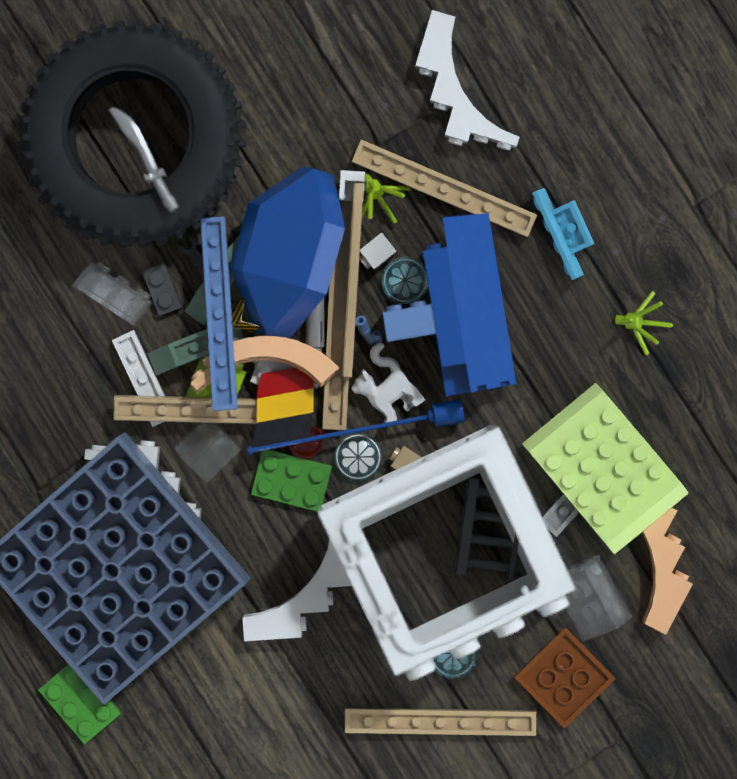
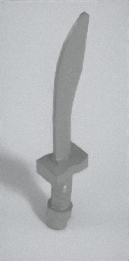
M110 108V112L123 133L137 147L149 172L148 175L144 174L148 184L153 182L163 200L162 203L170 212L178 208L176 200L171 196L162 180V177L167 178L163 169H157L138 127L127 114L118 109Z

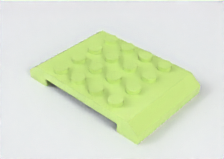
M596 383L522 443L614 555L689 494L673 472Z

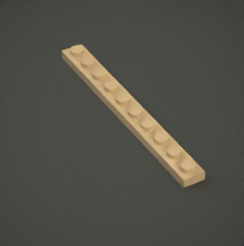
M339 201L345 230L329 284L326 356L339 367V372L325 383L322 429L346 430L349 377H343L342 375L352 202Z

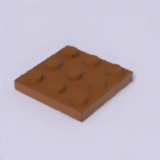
M566 627L555 635L514 675V678L564 729L616 679Z

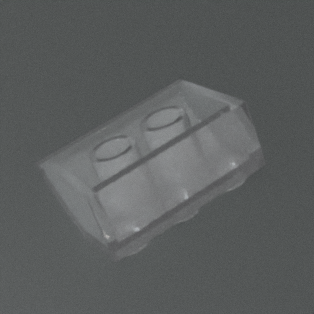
M91 262L72 286L128 323L138 326L153 304L149 300L151 295L141 288L135 291L129 287L131 282L121 275H118L117 278L109 274L111 269L101 262H98L97 265Z
M599 554L566 569L575 590L565 594L569 605L565 608L583 641L616 630L632 618Z

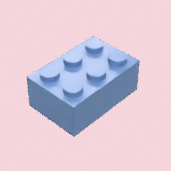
M425 301L411 303V308L402 309L401 305L387 307V312L382 313L387 342L436 334L431 304L426 305Z

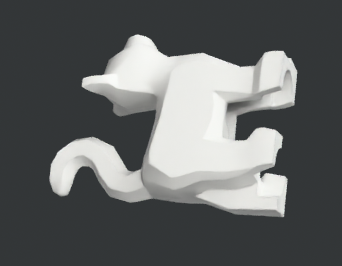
M377 343L370 350V358L379 367H390L391 374L380 385L376 386L373 377L362 369L361 375L355 380L351 388L355 394L366 396L371 405L384 414L386 417L384 423L397 421L396 412L391 405L399 398L402 399L404 402L403 407L408 412L413 406H418L425 399L417 387L408 381L395 359L380 357L379 353L384 348V344Z

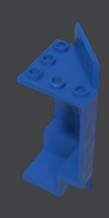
M489 213L442 218L447 247L442 248L441 243L428 245L426 250L422 252V259L425 261L440 352L444 395L475 392L516 384Z

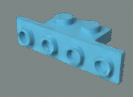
M545 188L533 192L534 204L544 217V226L554 239V248L564 261L563 267L566 274L572 280L583 276V271L574 253L595 243L575 200L554 209Z

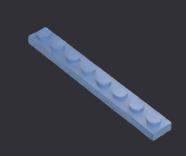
M225 216L201 218L213 411L238 410Z

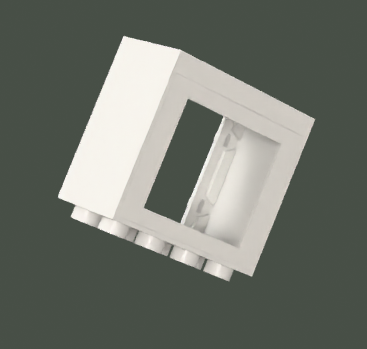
M489 425L317 507L320 518L395 676L405 671L409 681L433 671L436 667L431 658L449 650L453 659H458L480 648L476 637L485 632L493 630L498 638L520 630L525 626L521 615L536 609L540 611L544 617L564 609L569 605L565 594L575 590L503 434L497 426ZM480 473L513 544L515 532L519 538L517 553L527 575L416 628L408 630L361 529Z

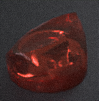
M311 425L309 437L326 434L322 429ZM327 439L290 445L289 448L297 457L304 459L312 458L322 450Z

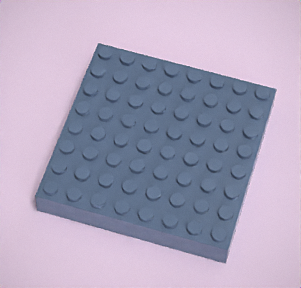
M125 432L114 439L0 539L1 587L103 705L251 579Z

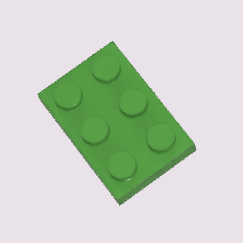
M269 449L263 450L251 495L318 512L317 507L323 504L332 465Z
M69 664L38 690L84 744L122 713L111 699L103 705Z

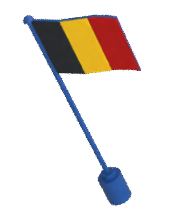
M289 368L261 375L257 390V424L252 447L249 446L247 452L253 455L252 452L428 419L430 424L434 423L435 427L438 428L464 423V412L461 400L457 399L431 404L428 415L309 437L314 409V380L297 368Z

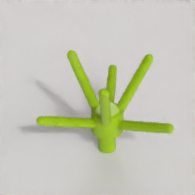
M365 174L364 190L367 193V197L362 206V218L367 207L368 219L373 218V200L377 199L391 221L396 224L397 220L382 198V195L386 192L404 198L405 194L398 191H410L411 187L382 186L378 180H373L370 174Z
M654 291L650 292L635 313H627L626 316L617 315L615 318L617 325H625L626 329H633L645 355H648L649 352L641 335L656 345L659 341L641 328L642 325L673 327V324L668 322L643 320V315L663 305V302L660 301L645 308L655 295Z

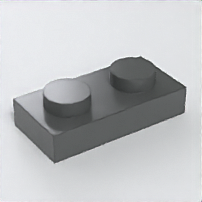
M165 263L142 271L159 316L182 308Z

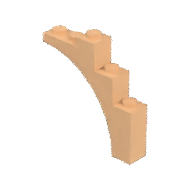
M673 508L669 509L642 532L649 548L653 569V586L650 601L642 622L665 635L693 585L687 581L688 575L676 570L675 574L672 573L685 549L684 546L680 545L681 539L671 534H668L667 537L664 536L677 512Z

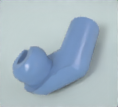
M358 316L355 319L359 333L370 345L383 341L379 330L371 331L366 317Z

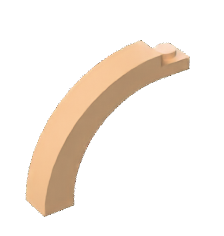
M257 336L234 341L235 366L252 361L284 363L304 372L320 388L339 372V367L330 358L315 348L297 340L276 336ZM209 355L202 360L203 365L207 369L205 371L200 369L191 378L193 380L191 388L197 394L211 383Z

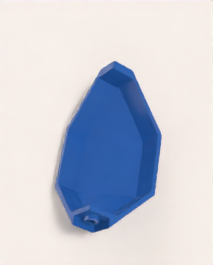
M301 167L248 203L230 269L242 299L245 298L244 304L252 324L261 326V328L255 330L258 334L290 339L327 294L345 230L335 179L332 174L314 168Z

